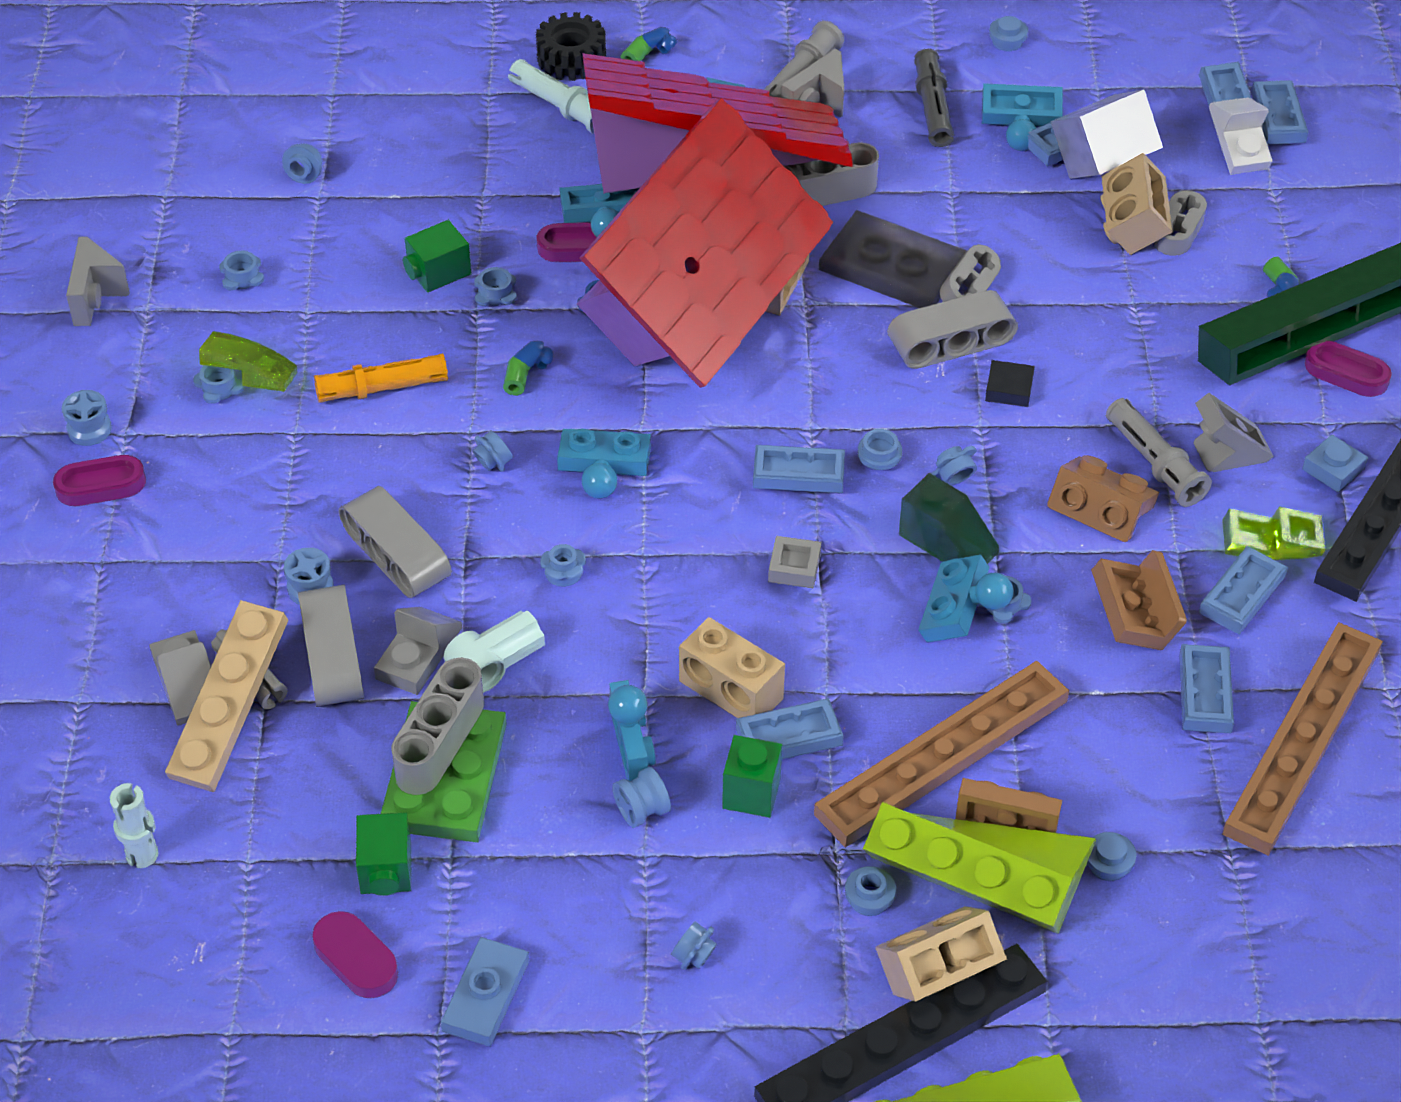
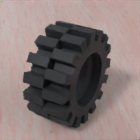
M567 12L560 13V19H557L554 15L548 17V23L543 21L540 24V29L536 31L537 62L540 69H545V73L550 76L555 73L556 79L562 80L564 75L569 76V81H576L575 76L580 75L582 80L586 79L583 54L606 57V35L604 27H601V22L598 20L592 22V16L587 14L584 18H580V13L573 12V17H568Z

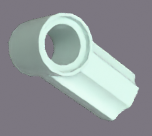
M528 610L525 612L519 611L480 635L475 631H465L459 634L447 645L444 651V660L446 662L453 658L462 657L476 662L481 669L484 693L499 683L505 674L506 668L545 646V637L534 616Z

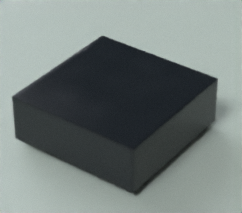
M992 360L985 401L1028 407L1035 366Z

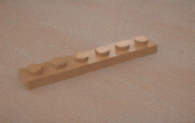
M1338 622L1227 819L1222 835L1269 856L1376 660L1382 646V640Z
M1036 660L814 803V816L846 848L870 832L882 802L904 810L1065 704L1068 700L1069 690Z

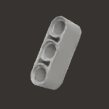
M862 142L852 143L848 145L852 154L853 167L819 160L786 165L784 168L790 170L796 176L802 188L812 199L825 206L871 195L877 187L879 153L870 144Z
M987 290L902 313L892 320L887 332L904 363L909 368L916 369L1006 344L1017 333L1018 323L996 291Z
M377 486L339 508L340 520L350 537L408 598L415 597L451 575V565L441 547L383 487Z
M345 584L298 592L316 707L364 699Z
M453 658L446 661L439 668L393 741L391 749L396 784L400 790L407 794L420 795L434 789L483 710L484 696L481 669L471 659Z

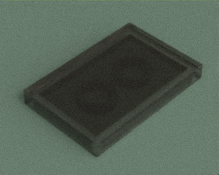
M856 210L820 257L819 270L915 307L923 308L939 302L942 284L967 250Z

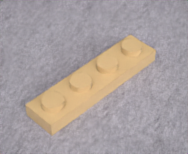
M240 600L165 770L169 779L215 792L288 623V618L284 612Z

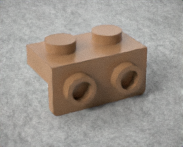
M1089 455L1079 456L1062 465L1047 506L1054 511L1122 542H1127L1133 535L1139 517L1154 508L1159 492L1147 487L1148 482L1137 475L1129 473L1120 475L1107 469L1108 465L1103 460Z
M1152 550L1139 566L1101 558L1091 569L1116 642L1163 650L1186 624L1187 618L1162 552Z
M963 778L958 795L955 819L1056 833L1062 800L1048 797L1039 792H1025L998 786L990 781H976Z

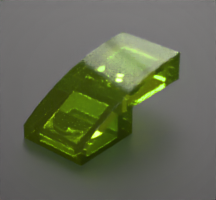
M213 331L199 348L200 365L242 370V386L284 392L297 374V365L264 345L243 337Z
M1279 506L1272 518L1229 508L1222 519L1225 554L1239 556L1246 546L1274 560L1322 556L1326 550L1322 515Z

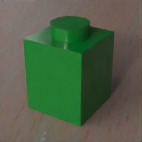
M449 219L404 238L406 256L403 257V265L410 279H417L427 293L472 274L469 243Z
M738 735L733 736L723 772L722 809L771 818L781 779V743Z
M407 812L356 815V869L361 894L387 896L396 892L411 891V836Z

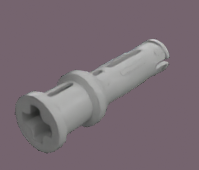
M819 21L813 27L812 35L808 39L799 42L795 47L794 58L764 90H769L771 97L781 98V85L835 48L837 50L842 48L844 36L841 30L829 21Z
M1127 398L1117 399L1108 407L1106 418L1152 465L1151 470L1154 478L1160 483H1166L1173 490L1175 500L1179 505L1190 507L1206 496L1211 488L1212 480L1207 473L1196 470L1189 462L1188 453L1184 449L1171 447L1133 407Z

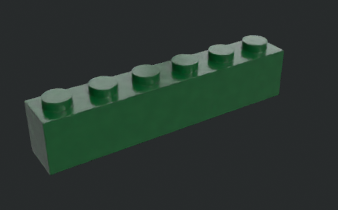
M1401 242L1200 325L1198 334V362L1230 386L1303 355L1317 344L1325 341H1336L1400 314Z

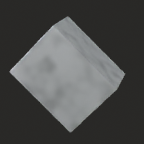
M1144 90L1115 94L1051 121L1069 179L1101 175L1142 152L1147 155L1163 148Z

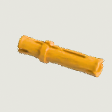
M440 353L424 358L391 362L377 366L362 367L361 364L352 365L351 370L314 375V382H316L314 384L318 402L323 403L325 401L357 396L358 399L367 398V394L448 381V375L446 374L448 371L444 354Z

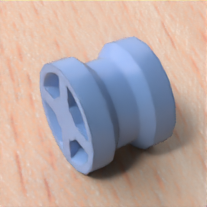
M81 390L67 396L62 403L61 409L67 422L66 429L69 438L74 443L82 446H92L107 439L111 433L112 425L107 414L108 408L104 396L93 390Z
M301 548L289 554L284 561L283 570L287 580V592L290 599L296 604L300 605L298 592L334 586L330 574V561L322 550Z
M652 767L639 771L637 778L631 781L621 779L613 783L612 789L616 804L623 818L632 828L644 824L646 817L651 814L660 816L671 810L667 789L659 774Z

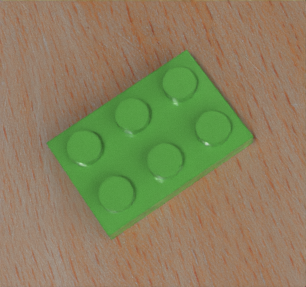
M410 702L406 720L418 702ZM482 710L439 783L433 790L425 794L412 795L400 790L396 784L393 765L381 814L407 812L410 834L479 842L507 725L506 712Z

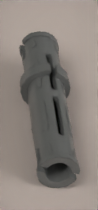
M926 48L918 51L914 56V64L918 75L915 81L916 90L922 96L929 142L935 147H945L954 140V131L952 130L945 96L947 80L944 73L940 70L938 53L933 49Z

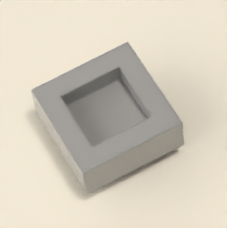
M776 536L769 566L768 582L814 588L821 555V542Z

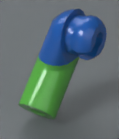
M658 27L638 36L622 52L621 59L642 61L655 46L661 54H667L677 44V39L669 33L670 29Z
M1273 257L1265 263L1263 272L1276 285L1268 290L1267 297L1300 284L1298 277L1279 257Z
M531 341L510 358L503 384L505 392L515 396L521 395L525 390L528 371L533 365L539 369H546L547 364L550 365L553 360V350L550 347L544 346L543 341Z

